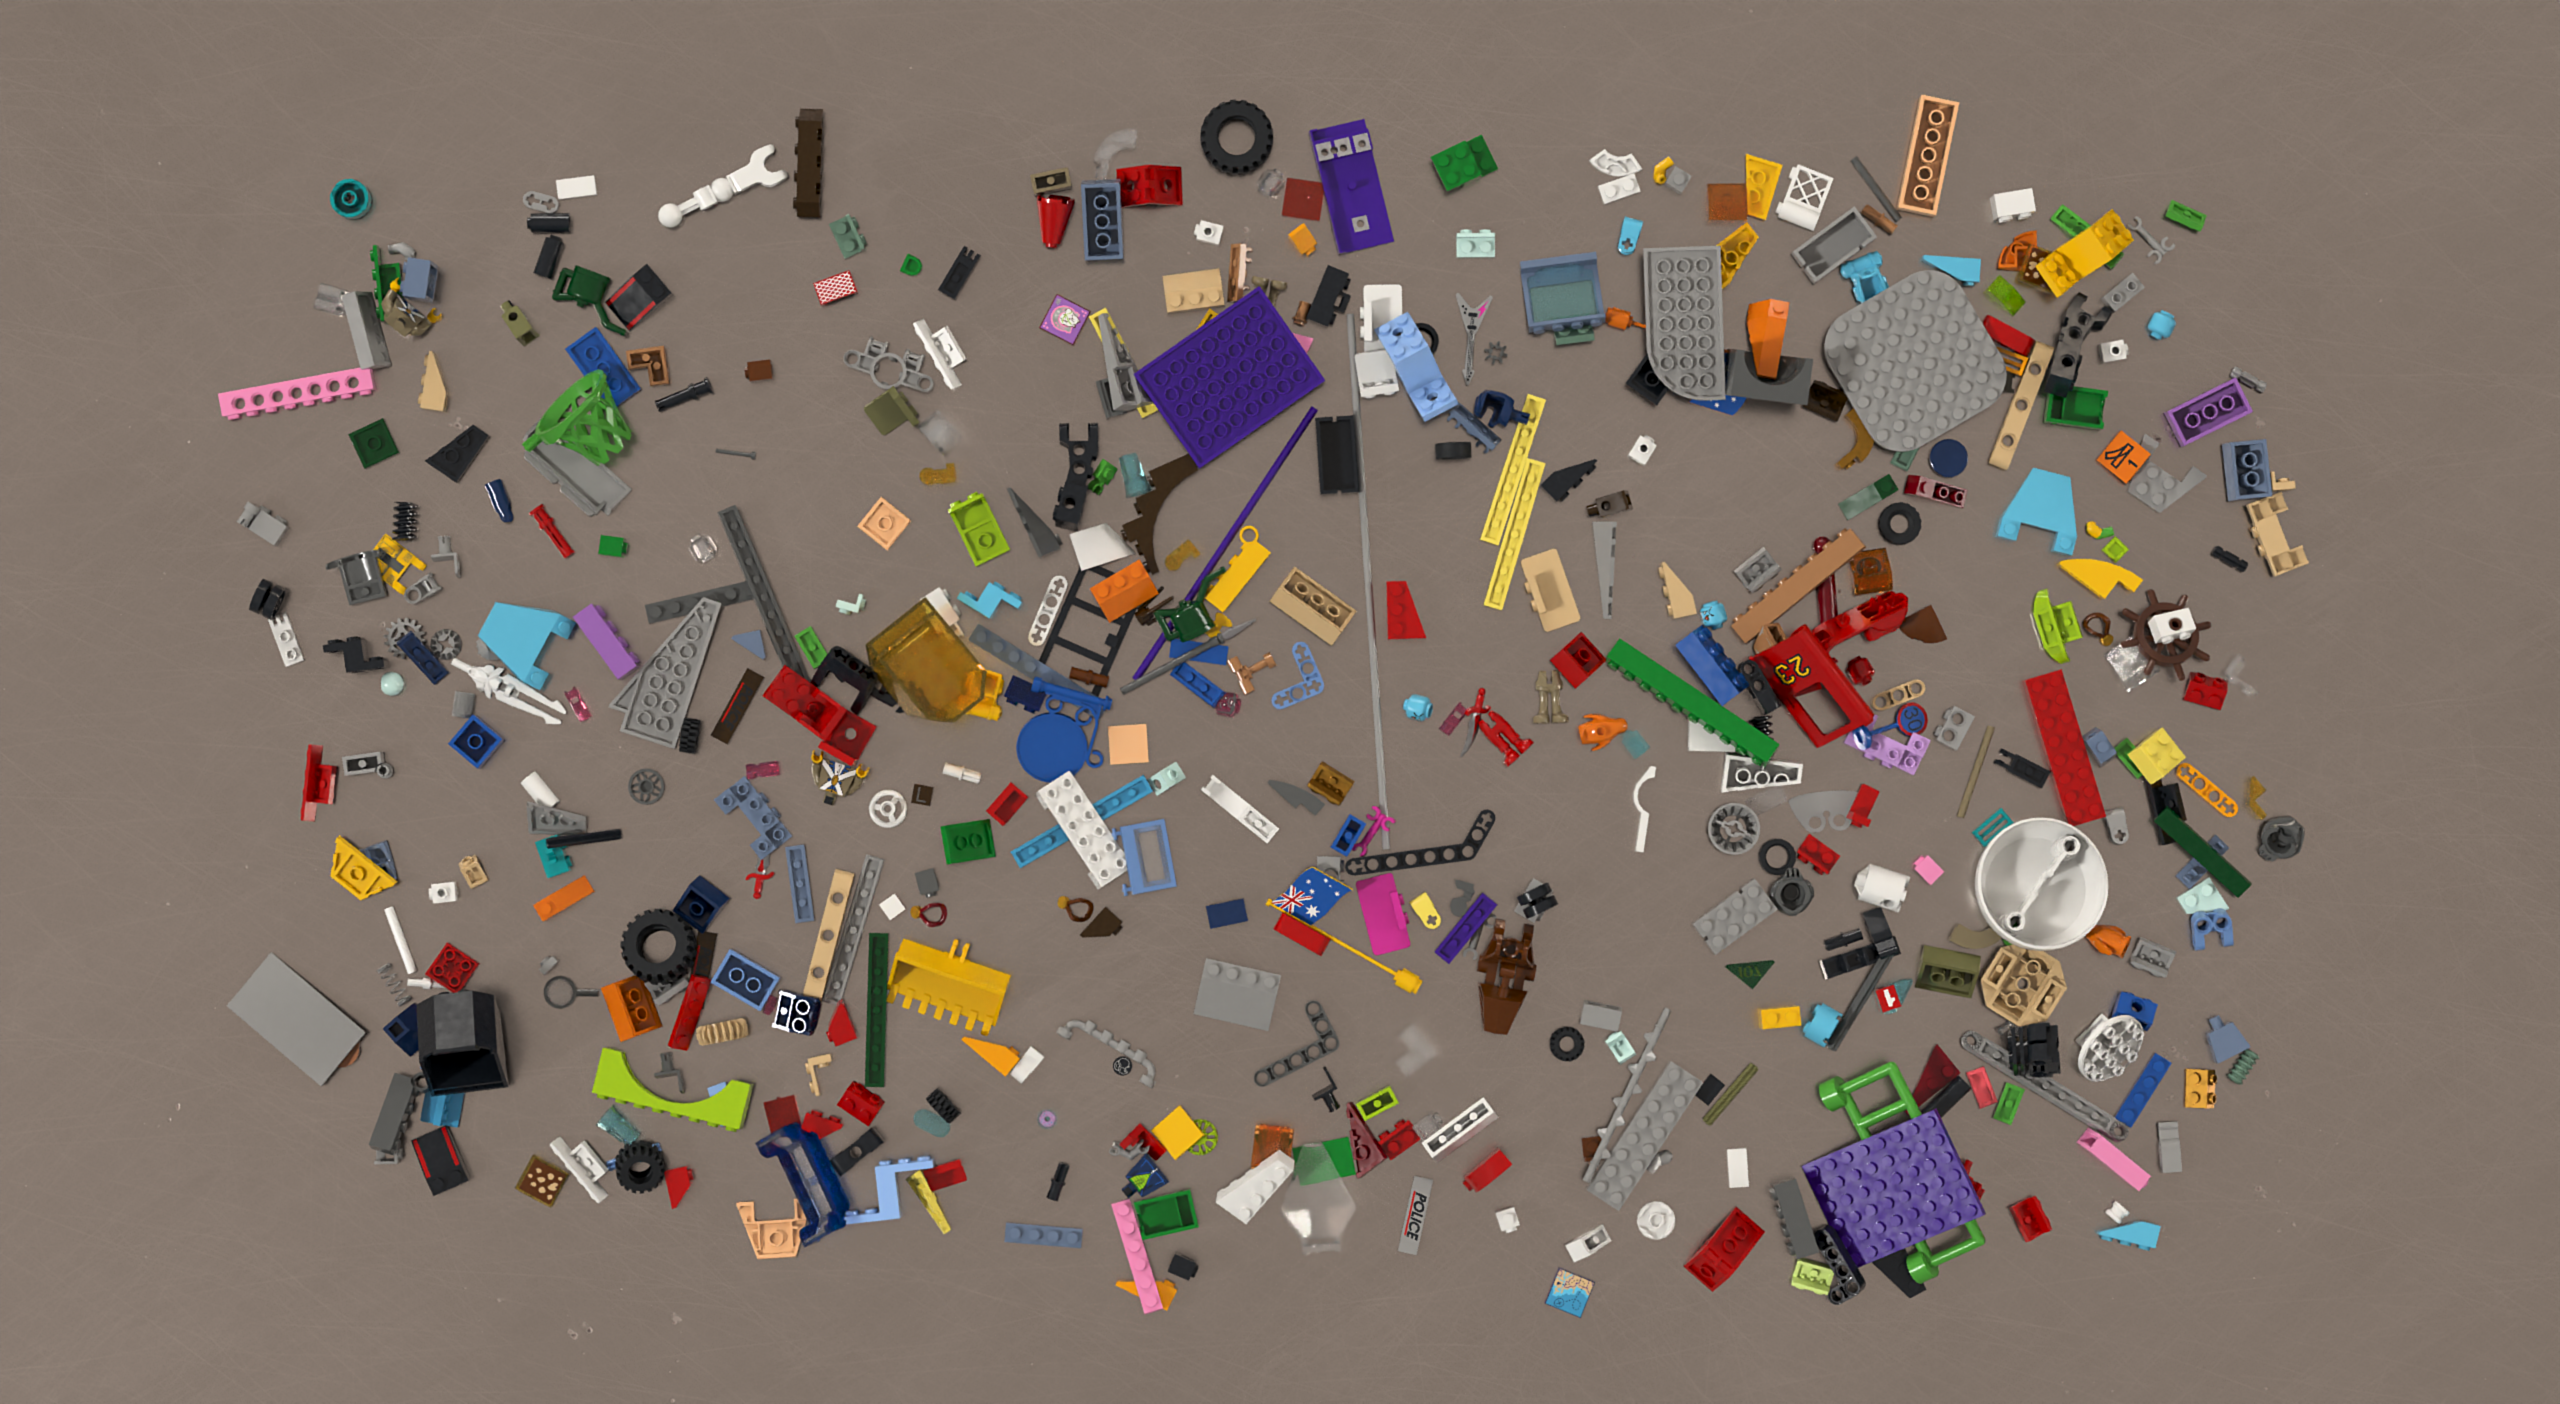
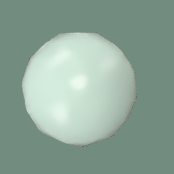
M387 672L382 676L381 690L386 695L395 696L402 691L404 682L398 673Z

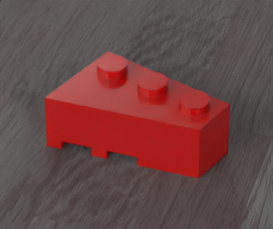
M1387 581L1388 640L1426 639L1406 581Z

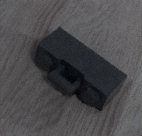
M1330 265L1327 266L1306 320L1328 328L1329 324L1333 325L1337 316L1334 314L1335 310L1341 313L1345 312L1351 295L1342 291L1343 289L1347 290L1350 284L1349 273ZM1338 295L1342 296L1339 307L1334 305Z

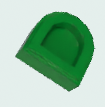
M907 254L900 272L909 276H916L922 271V263L917 257Z

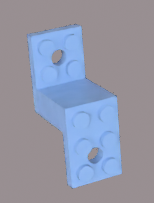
M1408 312L1374 329L1388 353L1403 387L1424 422L1458 405V401L1443 378L1427 342Z
M930 1155L919 1156L916 1161H911V1158H901L898 1160V1163H892L891 1160L880 1161L879 1165L875 1166L880 1211L877 1208L866 1209L865 1213H858V1210L845 1212L846 1215L841 1217L842 1225L900 1219L902 1211L897 1172L934 1168L935 1160L930 1159Z

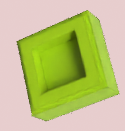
M2116 536L2102 549L2114 563H2117L2129 550Z

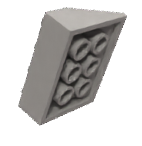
M1206 958L1194 1014L1268 1031L1281 975Z

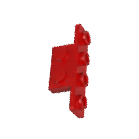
M308 745L301 821H315L317 803L333 804L337 766L321 765L322 745Z

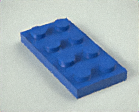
M597 327L565 348L584 376L597 369L603 370L606 373V380L616 406H619L641 390Z

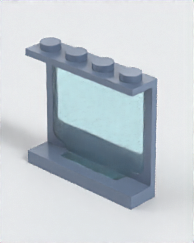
M1596 252L1520 262L1529 333L1541 334L1546 330L1558 332L1569 327L1580 329L1584 325L1596 327L1605 323L1606 315L1603 309Z

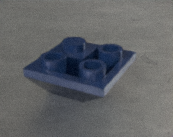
M415 1003L401 1012L383 1028L394 1043L410 1057L419 1050L417 1006Z

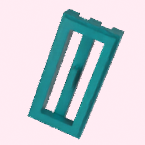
M2000 808L1977 827L1972 834L1983 847H1986L1994 836L2014 822ZM2000 814L2003 815L1998 821H1996L1992 826H1990L1985 832H1983L1981 835L1978 834V832H1980L1985 826H1987V825H1988L1992 820H1994L1998 815H2000ZM2005 819L2008 821L1986 841L1983 840L1987 834Z

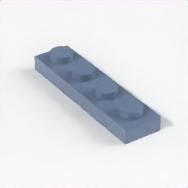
M805 844L785 847L795 923L815 921Z
M1006 1222L1004 1242L1081 1248L1083 1229Z

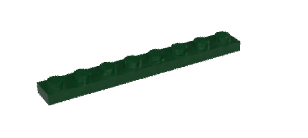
M869 933L865 1087H884L889 933Z

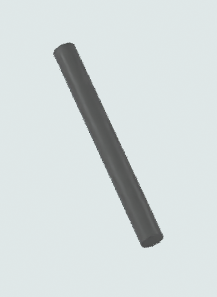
M1857 156L1851 160L1853 165L1895 222L1900 220L1902 217L1859 158Z

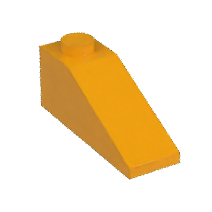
M966 1036L961 1039L1005 1077L1021 1059L1018 1056L1020 1053L1012 1046L1008 1048L1004 1045Z
M1167 1279L1164 1282L1155 1280L1163 1309L1167 1311L1177 1292L1176 1284ZM1117 1280L1116 1286L1139 1297L1134 1280Z

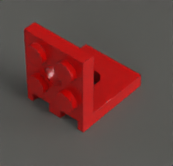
M1142 165L1116 169L1117 179H1120L1122 208L1146 204L1183 205L1181 167ZM1164 182L1167 183V189L1164 187Z
M847 710L826 740L820 742L818 748L855 767L877 726ZM849 728H853L856 731L855 738L851 740L845 736V732Z

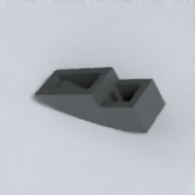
M1274 780L1267 782L1295 809L1301 803L1315 816L1325 805L1314 795L1294 785Z

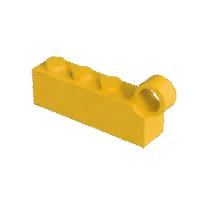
M1245 526L1241 529L1239 536L1243 543L1241 546L1243 551L1239 556L1236 554L1229 561L1231 565L1229 569L1217 577L1219 581L1215 586L1211 584L1207 589L1205 599L1222 613H1224L1271 554L1270 551L1257 542L1259 534L1253 526ZM1247 529L1253 530L1256 534L1252 542H1246L1242 537L1243 532Z

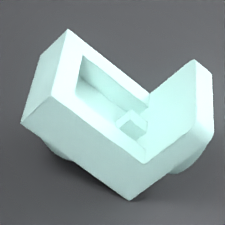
M859 594L856 604L837 600L836 607L840 608L839 612L850 615L851 612L859 614L860 610H864L866 599H863V594Z
M1622 1031L1612 1033L1605 1041L1620 1065L1636 1055Z

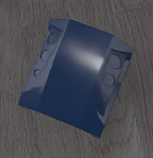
M779 990L778 994L780 996L777 1012L772 1027L787 1032L812 1035L818 1024L821 1009L819 998L804 996L787 990Z

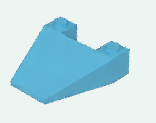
M2032 468L2001 516L1995 537L2013 542L2016 541L2022 523L2056 532L2051 552L2072 556L2077 532L2071 477Z
M495 602L478 637L518 679L540 690L549 673L533 665L550 632L568 639L576 622L554 610Z

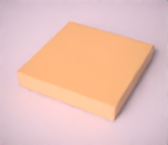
M880 497L857 527L888 551L911 520L884 498Z
M1146 724L1108 726L1110 765L1149 762Z

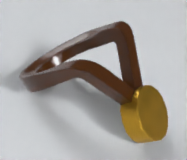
M2092 613L2084 619V628L2091 634L2100 637L2103 645L2109 646L2113 642V636L2109 634L2111 621L2107 616L2102 613ZM2093 618L2102 619L2106 623L2104 634L2088 627L2089 621Z
M1061 896L1058 899V907L1066 909L1072 921L1085 922L1093 913V904L1087 899L1078 898L1069 901V898ZM1086 903L1088 911L1085 916L1078 917L1073 915L1069 905Z

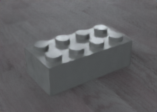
M1790 1177L1771 1183L1772 1188L1769 1191L1772 1200L1777 1201L1778 1204L1775 1210L1778 1218L1782 1219L1784 1225H1781L1784 1237H1788L1790 1242L1787 1244L1789 1254L1796 1259L1819 1253L1796 1178Z

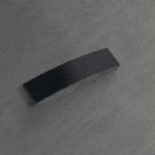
M1893 936V939H1894V941H1895V944H1896V946H1897V948H1898V950H1899V954L1894 955V956H1897V955H1900L1901 952H1900V949H1899V946H1898L1896 937ZM1874 943L1819 962L1826 980L1874 964L1878 961L1879 954Z

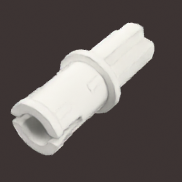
M946 762L943 769V774L957 777L960 781L963 779L978 784L981 780V773L966 769L965 766L959 767Z

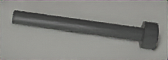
M716 449L715 451L716 453L751 457V459L756 458V452L753 451L752 453Z

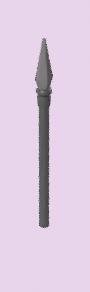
M1255 618L1229 628L1223 633H1218L1217 636L1212 637L1209 641L1121 687V692L1124 695L1202 652L1218 646L1220 643L1223 644L1225 640L1234 637L1257 619Z

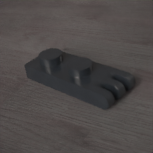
M966 246L962 248L938 289L954 300L981 257L977 253L974 260L971 259L974 253L973 250H970L966 256L965 252L968 248Z

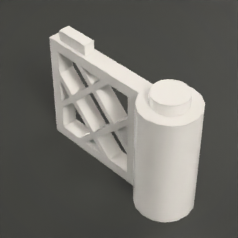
M1797 165L1796 168L1792 167L1789 178L1792 179L1783 203L1779 202L1775 212L1778 213V218L1814 231L1834 178ZM1799 171L1807 173L1810 180L1801 184L1797 177ZM1819 179L1828 181L1826 188L1818 191L1814 181ZM1812 183L1815 193L1806 196L1802 186ZM1797 188L1800 189L1803 198L1798 200L1790 197L1791 192ZM1817 195L1820 201L1818 208L1811 206L1808 198Z

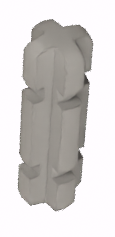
M2234 367L2230 376L2232 378L2240 379V382L2251 388L2255 387V390L2263 393L2267 387L2266 382L2258 381L2257 377L2246 371L2243 373L2242 369Z

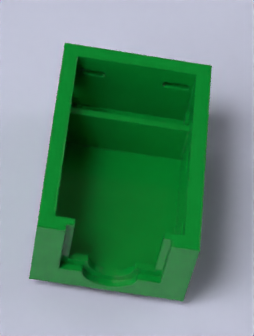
M2074 386L2072 392L2068 391L2066 398L2047 393L2043 423L2102 430L2104 428V422H2102L2105 399L2108 397V391Z
M1191 1189L1134 1201L1142 1240L1199 1227Z

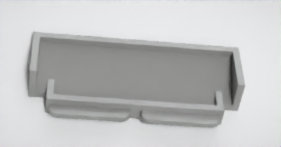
M540 419L526 432L523 438L524 441L535 433V428ZM542 441L531 452L526 450L524 452V459L553 484L558 482L561 485L560 491L588 516H596L601 510L609 516L632 490L603 463L596 466L583 455L557 443L546 445Z

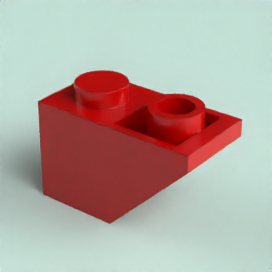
M812 1110L811 1113L806 1112L799 1135L818 1141L843 1128L844 1123H840V1118L830 1116L828 1119L822 1117L823 1113Z

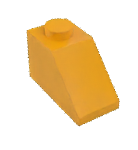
M1304 223L1288 234V239L1301 256L1304 254L1309 256L1316 250L1317 242Z

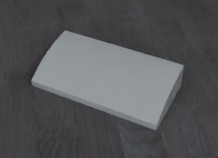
M354 291L342 295L361 370L392 366L380 320L377 319L376 305L372 292Z

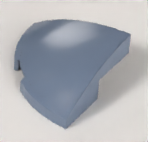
M386 840L359 850L395 880L397 879L393 858Z

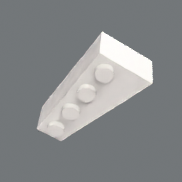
M1725 753L1721 783L1722 793L1801 783L1803 763L1800 761L1772 758L1767 766L1764 767L1763 765L1758 766L1753 763L1752 758L1748 755Z
M1278 1150L1262 1161L1260 1165L1247 1171L1244 1176L1231 1182L1228 1187L1218 1191L1216 1203L1247 1224L1293 1172L1295 1161L1281 1150Z

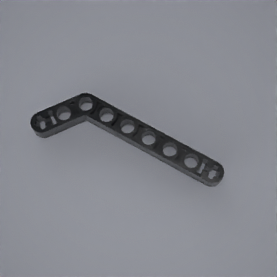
M1488 809L1481 811L1462 844L1352 858L1345 864L1346 872L1356 876L1471 860L1478 853L1496 819L1495 814ZM1490 813L1492 820L1485 823L1484 826L1488 827L1486 831L1482 827L1476 826L1477 822L1482 824L1484 820L1482 818L1483 814ZM1476 829L1481 830L1483 833L1480 840H1474L1472 837V832ZM1464 847H1472L1473 855L1471 857L1463 855ZM1448 848L1454 851V857L1450 860L1445 859L1443 855L1444 851ZM1432 851L1435 854L1433 862L1425 860L1424 855L1426 852ZM1408 854L1416 856V862L1413 865H1409L1405 861ZM1394 856L1397 859L1395 867L1387 865L1386 860L1388 857ZM1370 859L1378 861V867L1375 870H1370L1367 866ZM1360 860H1365V872H1362V868H1357L1355 873L1348 869L1352 861H1355V864L1358 865L1362 864Z

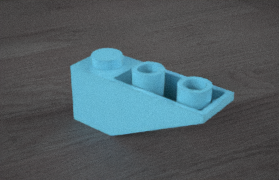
M2139 1220L2099 1230L2097 1234L2102 1235L2101 1239L2112 1242L2114 1238L2120 1240V1244L2131 1246V1243L2139 1244L2138 1248L2150 1251V1247L2156 1248L2161 1226Z

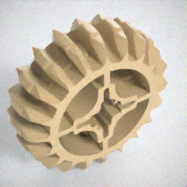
M740 1018L700 1026L696 1029L699 1045L703 1046L744 1038L748 1035V1025L745 1019Z

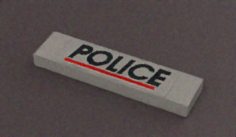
M1414 1176L1398 1247L1400 1252L1417 1255L1433 1184L1432 1179Z

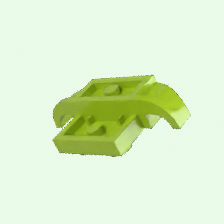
M2048 588L2037 592L2033 615L2044 649L2058 663L2064 664L2071 661L2066 652L2065 643L2083 638L2072 601L2053 606L2049 598Z

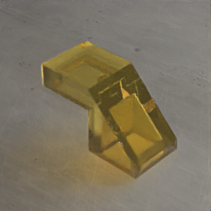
M2254 776L2248 778L2246 806L2258 820H2262L2267 814L2255 800L2267 790Z

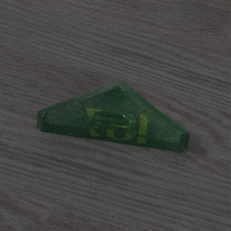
M1767 960L1728 964L1725 968L1753 989L1775 961Z

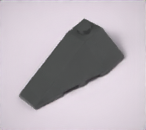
M1011 487L1007 488L1038 557L1041 559L1060 550L1059 545L1062 544L1058 533L1054 535L1053 531Z

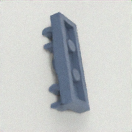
M1458 402V405L1450 410V416L1447 418V421H1450L1452 418L1457 419L1455 428L1462 424L1470 435L1479 439L1476 443L1477 447L1481 443L1486 445L1484 453H1487L1490 449L1493 450L1502 440L1461 403Z
M2214 835L2207 842L2221 855L2229 849L2217 835ZM2192 858L2175 876L2188 889H2191L2208 870L2195 858Z

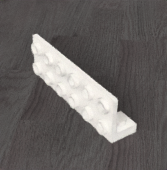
M1070 771L1035 793L1045 810L1049 808L1090 870L1088 876L1098 890L1127 871L1123 850L1117 841L1114 840L1111 832Z

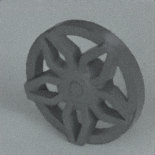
M640 769L631 776L628 783V791L636 802L645 805L652 804L663 795L664 781L658 772L652 769ZM643 772H651L653 774L647 779ZM639 773L644 777L643 780H640ZM635 776H637V781L639 783H635L632 785L633 779L635 778ZM657 776L655 782H652L651 778ZM658 780H660L661 789L658 786H654ZM638 786L639 788L638 791L632 790V788ZM654 788L657 789L660 793H654ZM641 792V800L637 799L633 793ZM650 793L653 796H657L654 800L648 801ZM647 794V798L644 801L643 795Z

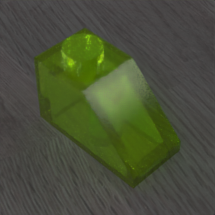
M2000 275L1985 290L1990 297L2012 316L2026 303L2017 290Z

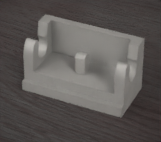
M1584 1000L1580 1024L1618 1032L1622 1007Z

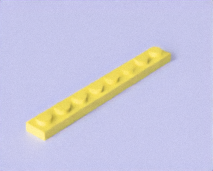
M1527 394L1522 412L1530 413V417L1528 418L1527 425L1518 422L1480 538L1482 541L1499 545L1546 402L1545 399Z
M1529 458L1526 460L1484 606L1501 611L1503 609L1546 463Z

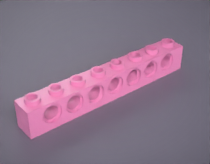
M354 368L219 393L218 397L222 417L234 420L239 419V415L247 414V417L256 416L258 411L265 410L266 413L276 412L277 408L284 407L285 410L296 408V404L303 403V406L314 405V401L322 400V403L334 401V397L341 396V399L352 398V394L360 393V396L372 394V390H376L372 369L361 370V368ZM353 378H357L359 381L356 388H351L349 385L350 380ZM336 381L339 382V390L332 392L331 384ZM315 385H319L321 388V392L318 395L312 394V388ZM299 388L302 391V395L300 398L295 399L293 391ZM277 392L283 394V399L280 402H275L274 395ZM262 395L264 403L257 406L255 399L257 396ZM239 399H244L245 406L242 409H238L236 406Z

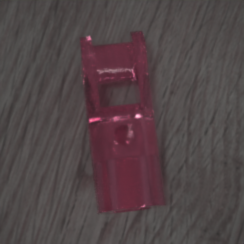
M575 686L573 690L564 692L579 722H583L591 717ZM577 696L579 701L573 704L571 699Z
M1462 702L1456 705L1439 727L1448 736L1451 735L1465 716L1464 713L1467 709L1461 705ZM1455 711L1462 715L1459 719L1453 715Z

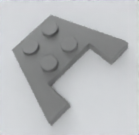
M2144 434L2141 446L2152 455L2160 443ZM2148 458L2130 480L2127 492L2156 512L2161 513L2203 481L2207 475L2192 466L2182 482H2180L2149 461Z

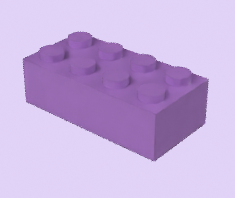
M2233 378L2164 414L2180 446L2183 447L2253 411L2237 378Z
M591 603L573 616V618L616 678L623 680L640 667L638 664L640 660L634 652L628 651L626 647L629 645L626 640L621 636L618 637L615 633L617 628L612 621L605 619L606 613L602 607Z

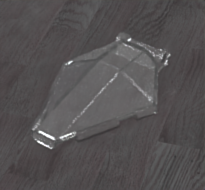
M1304 1143L1280 1215L1301 1239L1302 1255H1308L1310 1252L1334 1250L1335 1252H1341L1340 1235L1354 1213L1356 1205L1323 1143ZM1334 1238V1243L1307 1245V1240Z

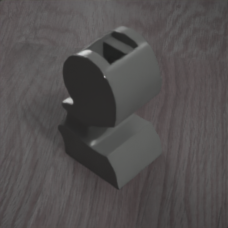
M1455 879L1457 889H1462L1464 894L1462 897L1451 900L1450 910L1455 916H1463L1467 912L1466 902L1470 901L1475 893L1474 884Z

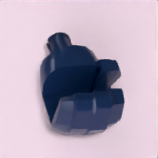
M1485 390L1475 400L1474 414L1477 417L1482 418L1487 409L1493 410L1492 417L1488 423V426L1491 428L1497 424L1506 427L1510 420L1527 425L1528 418L1530 417V413L1514 409V400L1502 392Z

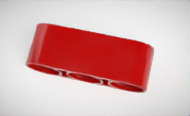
M1986 315L1983 321L1984 327L1994 342L2016 354L2028 357L2036 340L1990 315Z
M1283 912L1273 928L1320 956L1323 955L1331 940Z

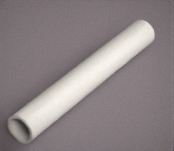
M394 907L384 909L407 973H414L417 969Z

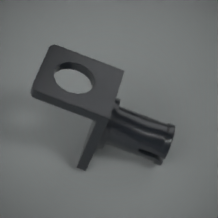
M1323 1067L1331 1084L1314 1093L1312 1097L1315 1101L1322 1098L1329 1112H1333L1335 1110L1331 1103H1333L1336 1110L1340 1108V1104H1338L1332 1093L1338 1088L1327 1068Z

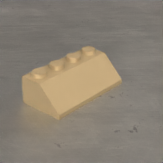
M1296 567L1292 569L1270 600L1272 604L1331 646L1357 612Z

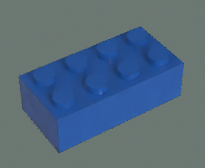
M1701 625L1675 645L1721 706L1749 686L1742 673H1739L1735 668L1736 664L1725 655L1721 644L1716 643L1712 638V633L1707 627Z

